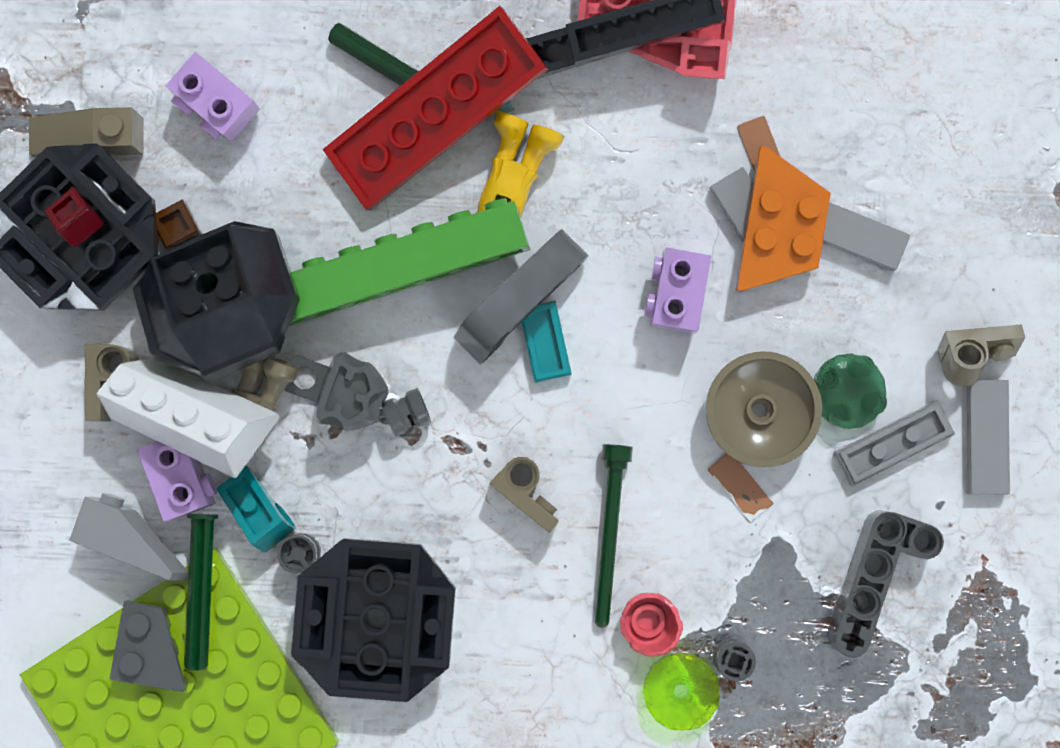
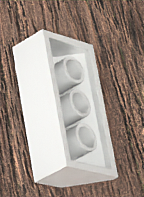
M155 357L120 364L96 393L110 419L235 479L280 419L279 414L210 382L202 381L166 363H161Z

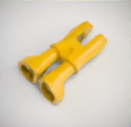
M497 111L494 126L500 134V144L496 158H492V169L481 193L477 213L484 211V205L496 200L499 194L511 199L510 202L515 201L520 216H522L530 188L539 176L536 172L546 153L559 149L564 135L540 125H532L521 163L515 162L516 153L526 134L529 123L517 116Z

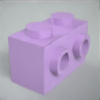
M196 51L165 85L175 95L170 101L187 116L194 111L201 117L203 121L199 126L215 140H218L222 135L232 143L260 110L254 100Z
M666 247L662 252V257L655 256L651 279L658 280L655 294H648L645 308V316L651 317L650 327L689 334L698 332L712 255ZM675 268L682 269L685 276L677 275ZM668 305L676 306L678 314L670 313Z
M158 441L137 449L164 522L176 520L216 504L214 495L217 494L215 482L210 473H204L200 461Z

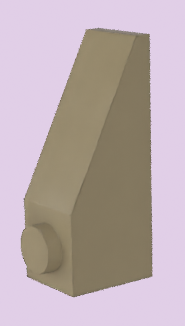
M132 107L90 108L29 118V155L31 157L38 156L49 146L93 143L99 144L109 155H144V118Z

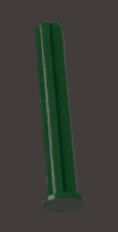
M336 23L329 33L328 40L331 44L400 86L419 71L342 23Z
M187 514V518H191L185 667L189 670H204L208 666L214 519H218L219 515Z

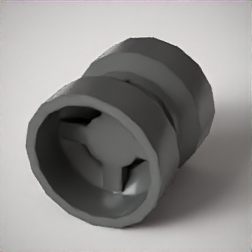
M418 388L406 392L405 397L398 400L392 397L382 401L385 415L395 437L407 433L408 428L414 425L422 427L431 423L428 410Z
M298 533L287 537L281 542L277 557L280 565L286 571L299 574L321 557V546L314 536L308 533Z
M737 638L723 639L717 643L713 650L712 659L715 667L723 677L730 681L738 682L745 680L755 670L756 659L750 647Z

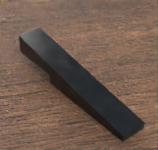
M651 0L565 24V28L526 39L549 69L539 77L542 78L725 22V16L720 0Z

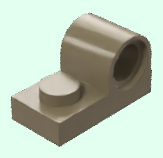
M1022 324L945 331L937 350L947 380L959 387L973 385L978 381L989 358L995 361H1003L1016 356L1025 340V334ZM960 359L969 361L972 365H967Z
M85 344V421H111L96 393L112 375L113 371L111 370L110 362L116 354L122 355L124 363L139 360L137 354L130 348L113 344Z
M527 457L514 458L494 477L490 485L550 533L559 522L554 516L558 509L541 495L536 500L529 496L539 482L540 472L538 466ZM526 464L532 469L533 478L530 483L518 486L511 480V470L515 465Z

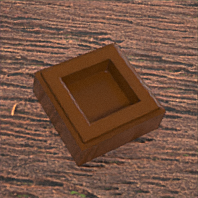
M183 199L156 213L157 233L165 249L202 235L194 216Z

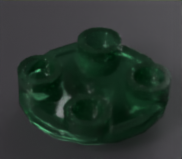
M852 353L836 355L824 362L815 374L814 381L819 389L822 400V417L834 426L845 429L863 427L875 420L878 414L882 413L887 406L885 379L873 360L868 356H859Z

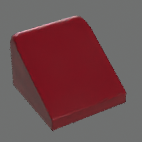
M74 187L44 211L57 233L73 247L79 246L104 224L98 214Z

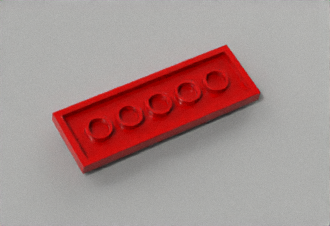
M498 6L322 150L363 207L371 211L549 69L504 8Z

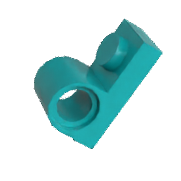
M247 465L244 466L236 479L230 477L216 488L251 545L258 550L266 553L296 529L289 515L269 496L254 471Z

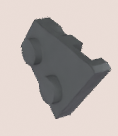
M130 600L123 603L110 680L179 692L187 690L188 682L186 677H183L177 657L179 651L176 640L170 632L171 623L166 607Z

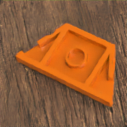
M760 146L758 150L736 292H744L819 268L831 193L766 146Z

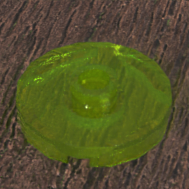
M677 652L665 655L651 666L645 676L643 696L646 707L655 721L667 729L676 731L698 729L711 720L719 706L720 688L718 677L707 662L694 654ZM679 684H684L688 688L686 695L683 697H677L674 694V689Z

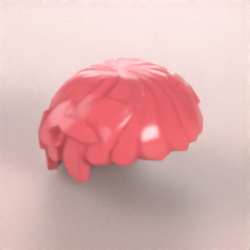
M642 593L634 596L626 603L620 619V629L623 637L635 652L641 653L644 656L655 657L668 654L677 647L683 631V622L680 619L678 609L668 598L659 593Z

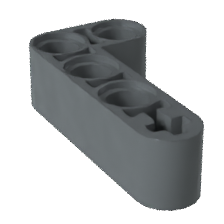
M563 229L559 230L463 321L453 338L481 365L502 345L507 336L584 263L589 255Z
M878 510L867 516L828 629V640L835 650L851 658L862 656L868 650L900 552L921 559L935 558L940 554L944 544L942 533L938 528L895 512ZM883 518H888L893 526L892 532L887 538L882 539L878 534L877 526ZM924 530L929 538L928 545L923 550L918 551L914 545V538L918 532ZM876 554L880 558L881 565L875 574L869 575L865 569V562L868 557ZM865 591L869 598L868 605L863 610L856 611L853 607V598L857 593ZM848 614L862 620L861 625L848 620ZM843 633L855 635L854 643L849 641L846 643L841 640Z

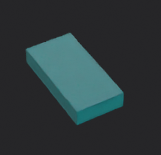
M556 300L542 303L522 322L535 383L572 375Z

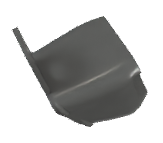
M340 352L334 356L329 366L301 356H294L290 360V363L299 368L309 367L315 372L316 381L312 387L300 389L293 381L284 390L315 401L314 417L317 423L336 426L345 431H354L378 422L381 416L380 405L387 398L389 389L381 374L371 363L358 360L346 352Z

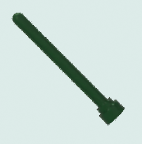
M602 445L601 459L605 460L604 467L608 468L594 618V622L599 628L607 627L610 622L623 469H627L628 462H632V446Z

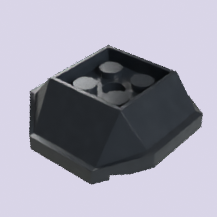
M97 143L46 147L0 192V269L41 309L104 311L146 270L150 258L159 255L155 200ZM73 187L77 189L104 223L102 227L77 247H73L57 233L44 213L49 206Z
M238 221L223 225L166 249L163 253L150 258L143 277L132 288L150 354L157 360L187 372L207 383L280 353L286 338L284 334L294 317L300 301L280 237L275 229Z
M343 538L297 577L291 656L308 672L328 696L408 702L450 667L456 586L422 544ZM375 608L383 611L387 619L386 625L382 628L370 626L367 622L368 610Z

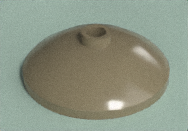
M753 352L732 360L716 375L706 398V420L713 439L731 458L749 466L775 467L796 459L812 444L821 424L822 400L814 379L797 361L775 352ZM757 403L763 404L766 408V413L761 418L757 417L753 412V408Z

